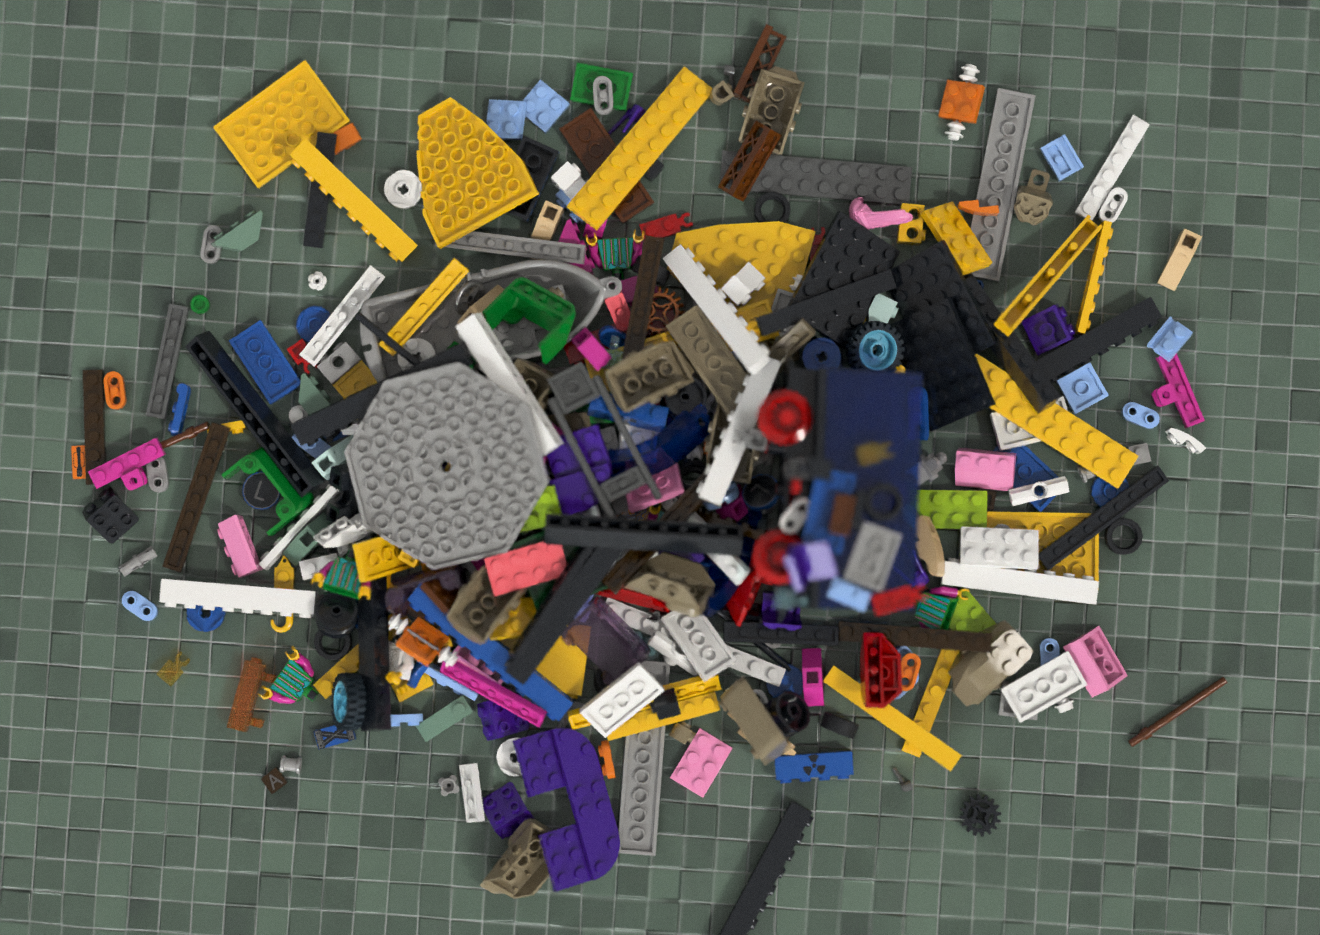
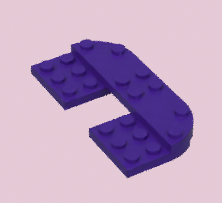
M595 424L572 431L599 486L612 479V464L599 425ZM562 434L560 438L564 444L547 455L555 477L549 480L550 482L547 486L555 484L562 514L571 515L585 511L596 505L599 501L565 435Z
M556 728L513 740L527 796H535L566 786L574 815L575 824L538 835L554 892L604 876L616 862L620 849V837L598 756L591 742L581 733L568 728Z

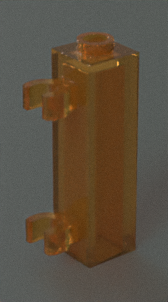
M251 657V660H245L227 728L242 732H248L250 725L263 728L265 720L252 717L262 680L273 683L277 675L265 673L266 664H263L261 659Z

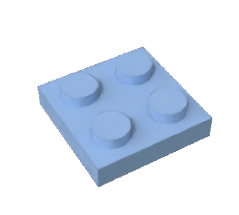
M541 79L523 100L527 103L525 117L545 134L570 105L569 102Z
M489 99L486 124L501 139L522 140L527 103L525 101Z
M1090 362L1056 381L1074 415L1109 396Z

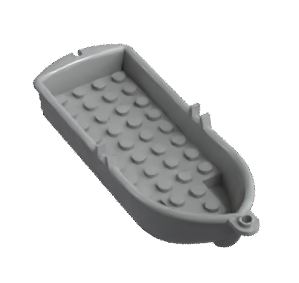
M527 260L489 270L481 269V272L473 274L469 272L409 339L420 338L428 341L435 350V354L446 350L453 341L463 342L456 328L458 320L462 317L457 313L454 305L457 290L466 282L476 280L482 283L486 294L497 284L506 289L515 279L524 277L547 290L551 287L554 289L558 287L564 294L563 299L575 306L576 316L566 342L568 344L572 338L590 324L605 298L617 296L621 292L622 283L616 277L599 280L582 268L555 260ZM612 283L616 285L614 290L609 289V285ZM430 284L367 299L361 306V313L387 334ZM479 290L475 295L474 303L478 300ZM460 302L461 309L464 311L468 310V305ZM523 318L516 324H507L501 321L493 330L512 362H515L517 358L525 360L541 356L539 343L550 333L526 318ZM360 323L362 346L368 344L372 346V349L364 352V355L375 380L379 382L402 371L398 364V353L391 356L378 345L381 339ZM421 353L413 354L419 361L422 360L420 357ZM477 363L472 368V370L480 371V368L478 366L479 363Z

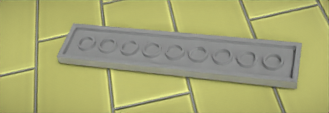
M1001 88L997 89L976 200L979 201V207L998 205L999 214L997 216L972 215L970 228L992 260V264L989 267L972 272L975 278L995 282L1000 280L1036 95Z
M632 660L631 667L640 662L662 686L669 684L670 665L668 663ZM665 726L626 736L619 820V853L656 856Z

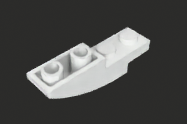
M358 513L351 519L343 516L327 528L321 530L313 538L324 548H331L356 542L372 534L373 531L363 526L361 515Z

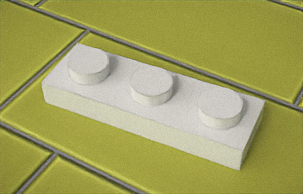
M477 763L459 765L466 822L485 821Z

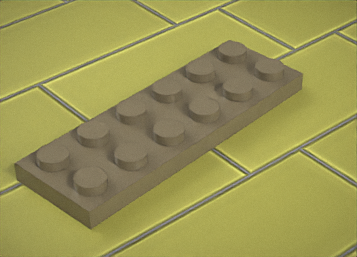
M697 304L666 325V329L729 417L731 410L735 411L738 406L735 401L739 392L742 394L744 392L745 386L742 384L747 374Z

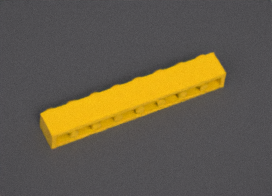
M306 138L290 154L292 157L290 161L298 169L302 167L306 171L304 175L310 181L316 180L320 184L318 188L326 196L330 193L334 197L333 202L340 209L344 207L348 211L346 215L352 221L358 220L362 224L360 228L368 236L372 233L377 238L375 242L382 249L386 247L390 251L388 255L394 261L400 260L403 262L418 246Z

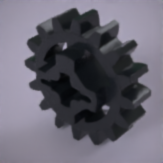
M976 794V799L969 796L970 802L963 801L965 808L959 809L963 812V815H959V818L964 819L961 825L968 826L966 828L967 832L973 830L974 836L979 832L980 836L983 837L985 831L990 835L991 828L997 829L995 823L1001 822L997 819V816L1002 814L996 811L999 805H993V798L988 801L987 795H984L983 799H981L980 794ZM978 802L986 803L989 806L982 808ZM971 807L972 813L967 817L968 810ZM977 809L980 812L985 813L982 815L983 821L979 818H976V816L978 815ZM993 813L992 821L989 824V815ZM979 823L982 828L973 827L971 824Z

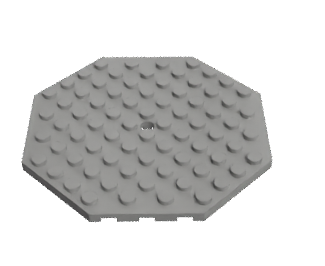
M461 362L385 380L368 408L364 419L356 429L352 440L344 450L363 526L377 533L392 545L401 548L416 560L418 559L425 563L432 570L507 553L550 482L530 405ZM444 461H448L452 465L449 472L442 469Z

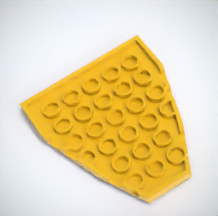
M450 97L418 115L419 130L417 132V139L419 140V150H417L419 180L422 184V191H420L424 205L422 212L439 249L539 195L525 162L483 120Z
M780 221L714 225L676 233L672 250L680 244L684 249L689 248L695 255L692 259L695 262L699 261L706 269L703 273L706 276L710 275L716 282L714 285L716 290L721 289L748 262L751 263L766 278L763 281L765 285L758 292L754 290L750 294L752 298L745 305L741 303L738 306L723 291L727 296L724 300L727 304L731 302L738 309L768 299L772 308L778 288L793 293L789 286L795 282L792 277H796L797 274L804 275L816 231ZM667 266V270L670 272V274L679 281V279L675 276V274L672 272L669 266Z

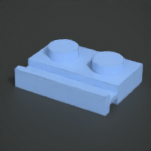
M1065 134L1040 148L1059 182L1084 167Z
M1170 316L1148 342L1147 347L1152 348L1155 353L1170 362L1192 336L1193 332L1178 321H1174Z

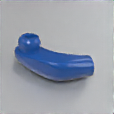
M417 660V663L411 670L407 685L411 688H416L428 667Z

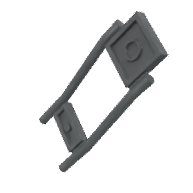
M580 362L547 379L555 395V398H551L547 402L606 516L616 518L609 502L611 503L644 486L646 483L655 500L662 498L660 490L639 453L600 375L590 379L583 363ZM602 396L637 467L635 466L599 486L563 415Z

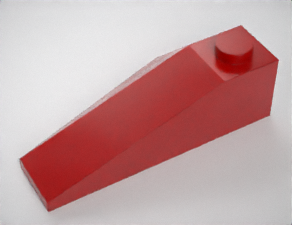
M754 566L750 569L751 571L743 582L734 587L730 586L726 597L729 598L726 606L739 627L750 611L763 581V578L758 574Z

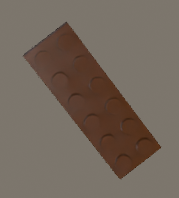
M591 108L559 128L590 176L596 172L617 147ZM639 180L614 212L621 223L624 224L654 204V201Z

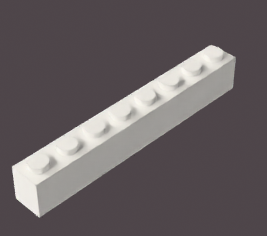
M680 244L662 259L752 375L756 374L771 362V359L768 357L770 352L764 344L759 345L757 343L759 338L753 330L750 332L747 330L746 326H748V323L742 316L737 317L735 314L737 309L731 302L726 303L724 299L727 296L720 288L716 290L714 287L716 282L710 275L706 276L703 273L706 270L699 261L695 262L692 259L695 257L689 248L684 249Z
M481 312L472 314L456 326L458 335L466 342L469 347V353L478 361L480 370L487 375L490 381L530 405L543 457L564 444Z
M770 358L771 362L756 374L746 375L742 384L745 386L743 394L739 392L735 401L738 406L735 411L731 410L727 419L730 422L728 429H723L719 438L723 440L721 446L715 447L712 454L715 460L712 465L708 464L704 473L707 475L705 483L700 482L697 493H700L699 499L720 507L746 442L742 444L732 442L741 438V434L734 432V430L741 429L747 434L748 428H754L758 419L759 407L767 397L782 362Z
M948 558V561H944L945 575L941 577V585L1086 604H1096L1099 581H1094L1092 576H1082V579L1075 578V574L1063 573V576H1056L1054 571L1044 570V574L1036 573V569L1018 571L1014 568L960 566V559Z
M161 579L159 602H165L167 607H176L178 603L184 604V608L195 609L196 605H202L203 610H215V607H222V611L234 612V608L242 609L241 613L253 614V610H261V614L272 615V612L275 611L280 612V616L291 617L292 613H299L301 618H311V614L315 615L318 592Z

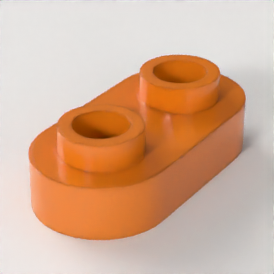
M111 371L104 377L106 403L111 409L119 410L126 404L124 378L120 373ZM114 378L118 380L116 385L112 384ZM116 397L120 398V402L118 404L114 403V399Z
M914 653L905 654L901 659L902 679L906 677L909 680L907 685L902 684V691L911 690L918 676L921 660ZM909 659L914 661L913 666L907 665Z
M601 741L598 750L600 757H604L605 764L601 765L603 776H607L608 779L616 778L609 741Z

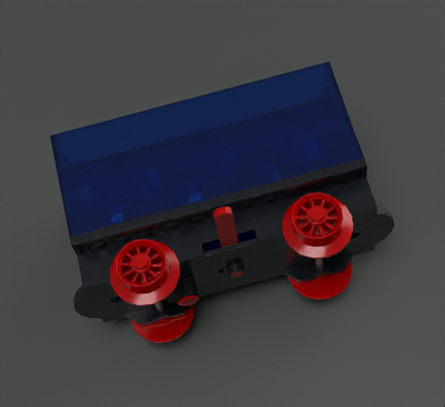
M786 357L782 391H776L767 396L760 405L757 416L759 428L768 439L765 454L780 455L779 482H776L775 489L776 496H780L778 499L777 529L770 530L762 535L758 541L754 539L748 547L746 555L747 567L751 569L754 566L758 574L763 578L762 583L772 585L775 588L774 607L777 623L783 621L788 607L857 610L826 596L834 577L809 580L803 591L795 592L794 586L789 581V571L784 565L783 557L790 545L802 543L805 522L796 533L787 534L782 531L780 520L795 500L806 498L810 501L813 481H800V478L786 480L784 465L787 459L819 458L833 460V471L856 475L853 493H856L858 489L866 490L867 493L871 487L881 483L891 484L900 491L903 498L902 510L898 516L889 521L881 522L874 520L863 508L860 530L865 521L902 535L882 591L879 592L843 578L860 530H849L848 537L844 536L841 554L832 553L838 571L835 578L872 593L871 596L909 585L911 591L914 590L916 586L922 372L819 368L817 370L796 369L792 357ZM878 491L872 497V507L876 512L888 514L893 510L895 499L890 492ZM801 505L799 511L805 512L806 506ZM788 521L786 524L787 527H793L794 522ZM871 597L864 611H874ZM915 605L892 612H915Z

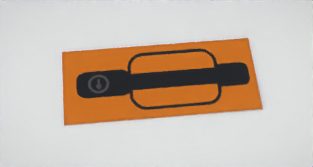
M85 445L71 446L73 479H86Z

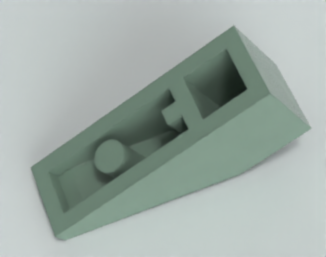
M463 695L419 723L420 725H417L416 728L425 742H427L475 710L466 696Z

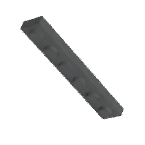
M169 303L145 416L166 420L189 307Z

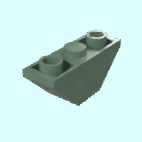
M252 210L244 216L246 220L241 223L236 221L230 225V231L225 234L222 231L214 236L215 241L211 245L237 252L243 251L259 240L263 216L262 211L255 212Z
M303 373L301 375L298 402L310 415L331 405L329 401L331 397L324 389H319L317 386L319 382L312 374L309 376Z
M322 513L308 524L283 552L296 567L299 565V561H303L319 545L313 536L333 524L326 520L327 515L325 513Z

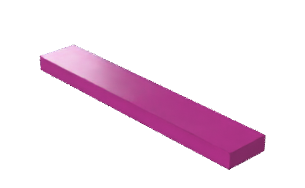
M458 661L453 666L447 668L445 667L446 662H442L439 672L539 728L543 724L547 713L546 710Z

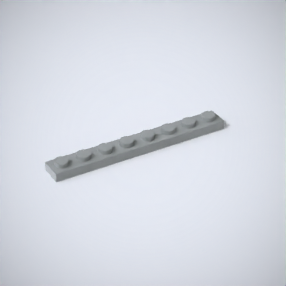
M475 231L445 246L446 248L555 260L583 265L586 254V245Z

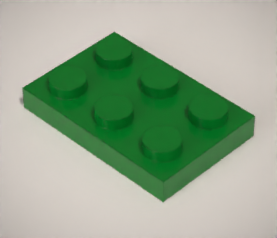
M577 63L570 101L594 105L593 82L599 76H606L612 82L613 109L627 110L633 73ZM601 84L599 88L601 90L606 89V85ZM606 103L600 105V107L605 108L608 106Z

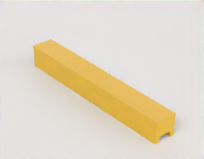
M1090 215L1086 216L993 324L1007 337L1011 335L1102 229L1103 226L1095 224L1090 219Z
M836 666L832 667L823 680L824 683L949 771L953 769L962 756L890 704L885 708H865L861 697V684Z

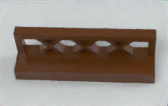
M766 24L733 93L734 97L750 103L751 99L742 94L745 88L751 86L755 88L756 82L752 78L753 71L767 67L766 70L772 69L786 39V36L774 31L772 26ZM771 35L781 39L778 46L770 48L768 40ZM769 52L771 56L770 63L762 65L760 56Z
M756 120L718 188L744 202L782 135ZM761 127L764 130L760 137L756 138V133ZM752 145V151L747 154L746 150ZM743 162L741 170L737 171L738 164ZM733 179V184L730 187V189L726 188V185L729 182V180Z

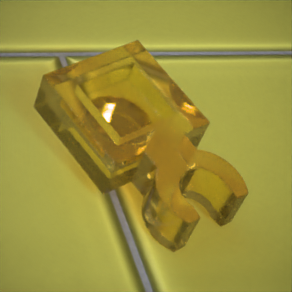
M877 442L857 446L856 450L860 466L881 462L880 456L883 458L892 457L893 453L887 454L884 450L891 443H882L879 448Z
M182 652L176 655L174 663L168 660L156 674L170 687L184 673L180 668L190 663L189 658L185 662L179 660L183 654Z

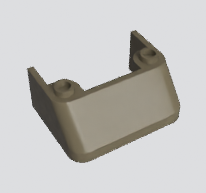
M744 676L736 680L720 696L721 701L719 704L724 712L727 710L730 712L753 747L750 751L756 760L760 758L766 766L791 749Z

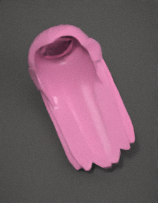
M862 197L855 198L849 207L850 218L868 230L904 224L913 219L912 214L902 209L873 212L867 204H864Z

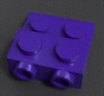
M1055 304L1022 321V325L1037 356L1074 339L1073 334L1076 332L1073 325L1067 323L1065 319L1067 313L1063 306L1059 307L1058 304Z

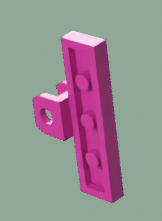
M1176 354L1170 362L1161 356L1157 357V362L1167 384L1155 389L1151 393L1155 405L1163 407L1175 402L1185 428L1205 421L1178 355Z
M154 438L88 471L96 489L121 477L126 488L132 491L148 482L142 466L166 455L158 438Z

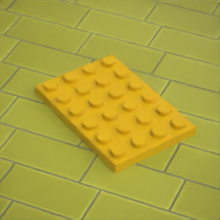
M304 60L213 128L259 189L293 164L290 161L292 159L290 154L305 138L316 148L318 132L332 134L351 121L307 61Z
M987 512V528H994L998 524H1005L1010 529L1039 530V553L1092 513ZM1099 533L1048 571L1056 572V576H1063V573L1075 574V578L1082 579V576H1092L1094 581H1099ZM1038 559L1036 573L1044 574L1046 569Z

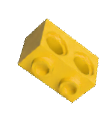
M907 203L900 205V209L906 210L905 212L916 211L918 219L898 224L897 244L920 246L921 241H925L926 230L923 229V222L925 221L921 216L925 205ZM908 230H914L917 237L914 239L907 236Z

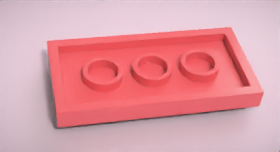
M544 541L484 558L494 596L559 578L567 566L562 545L544 544Z

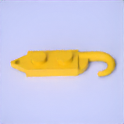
M284 555L278 566L274 568V588L294 590L295 568L291 566L288 558ZM293 613L291 617L286 616V623L282 627L276 626L274 620L271 619V627L280 633L288 631L293 624Z

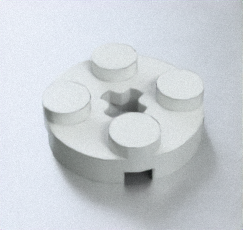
M399 170L387 178L384 185V193L387 200L394 207L408 209L416 206L421 199L420 191H422V184L413 172ZM406 185L409 191L402 195L398 188Z
M412 338L402 346L412 355L417 354V352L421 353V361L436 355L432 345L424 339ZM398 354V364L402 370L413 366Z
M518 737L510 738L503 742L496 756L501 770L505 774L515 777L522 775L518 760L513 762L511 757L512 753H516L512 741L520 739Z

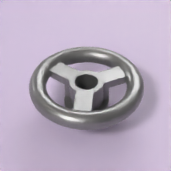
M476 280L468 281L457 290L454 305L459 315L463 316L466 312L461 309L460 302L466 303L469 308L474 304L475 295L478 290V300L485 295L484 286L481 282Z

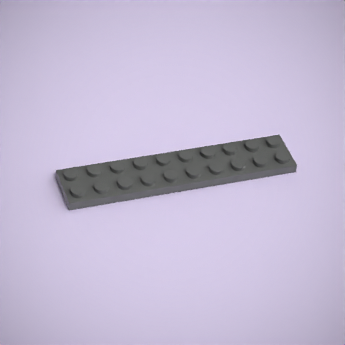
M722 150L720 182L737 152ZM770 155L750 192H777L782 195L853 201L855 198L862 197L864 202L909 204L912 167ZM743 162L738 164L737 171L741 170ZM733 179L729 180V182L726 185V188L730 189V187L733 184Z

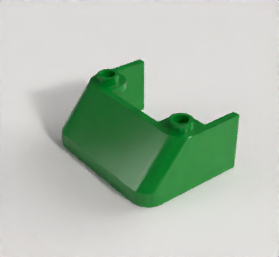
M524 277L515 279L482 312L492 331L501 321L507 324H516L523 318L549 331L550 333L539 343L542 361L545 365L566 345L576 316L575 306L572 303Z
M263 447L244 456L221 474L223 478L230 479L241 469L247 474H254L261 469L284 499L276 506V513L281 521L266 532L270 536L277 534L301 515L305 509L310 508L315 499L313 493L301 498Z

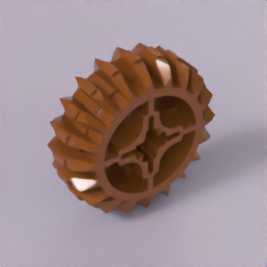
M658 287V293H654L653 299L663 298L668 300L669 303L658 305L653 300L652 313L650 314L648 324L660 321L665 327L654 328L648 325L647 333L651 331L650 337H653L654 333L659 335L668 332L666 325L670 322L666 317V313L673 306L675 309L674 320L679 315L685 313V311H679V309L684 307V304L677 305L681 298L673 299L675 296L674 291L667 295L668 288H665L664 293H661V287ZM655 308L664 310L662 312L663 318H659V315L658 317L654 316L656 314Z

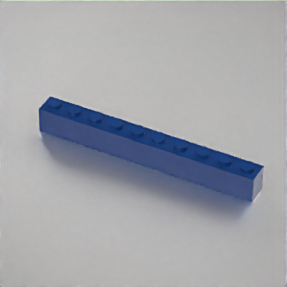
M424 581L418 585L407 599L410 602V607L417 612L419 610L425 614V619L432 624L434 622L440 626V631L447 636L452 635L455 638V643L462 648L467 647L471 651L470 655L477 660L482 659L490 671H497L501 675L500 678L507 684L512 683L520 695L523 697L527 695L532 699L531 703L546 710V715L551 720L555 721L556 719L560 721L575 702L571 697L537 670L533 672L525 685L518 682L504 671L506 668L504 663L510 657L508 653L511 649L499 640L490 641V637L483 644L474 643L451 625L447 619L448 614L445 615L420 588Z

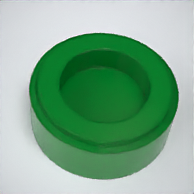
M196 295L191 299L190 307L196 314H205L210 308V301L203 295Z

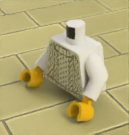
M404 633L397 635L395 642L389 641L390 672L386 675V680L389 683L399 684L401 679L409 680L411 670L414 667V658L395 646L398 639ZM359 660L356 662V666H357L358 669H359Z

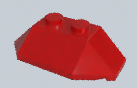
M608 588L595 593L596 595L654 610L670 612L664 601L637 591L622 588L615 595Z
M863 632L860 679L861 697L865 708H885L902 693L901 654L886 639L883 633Z

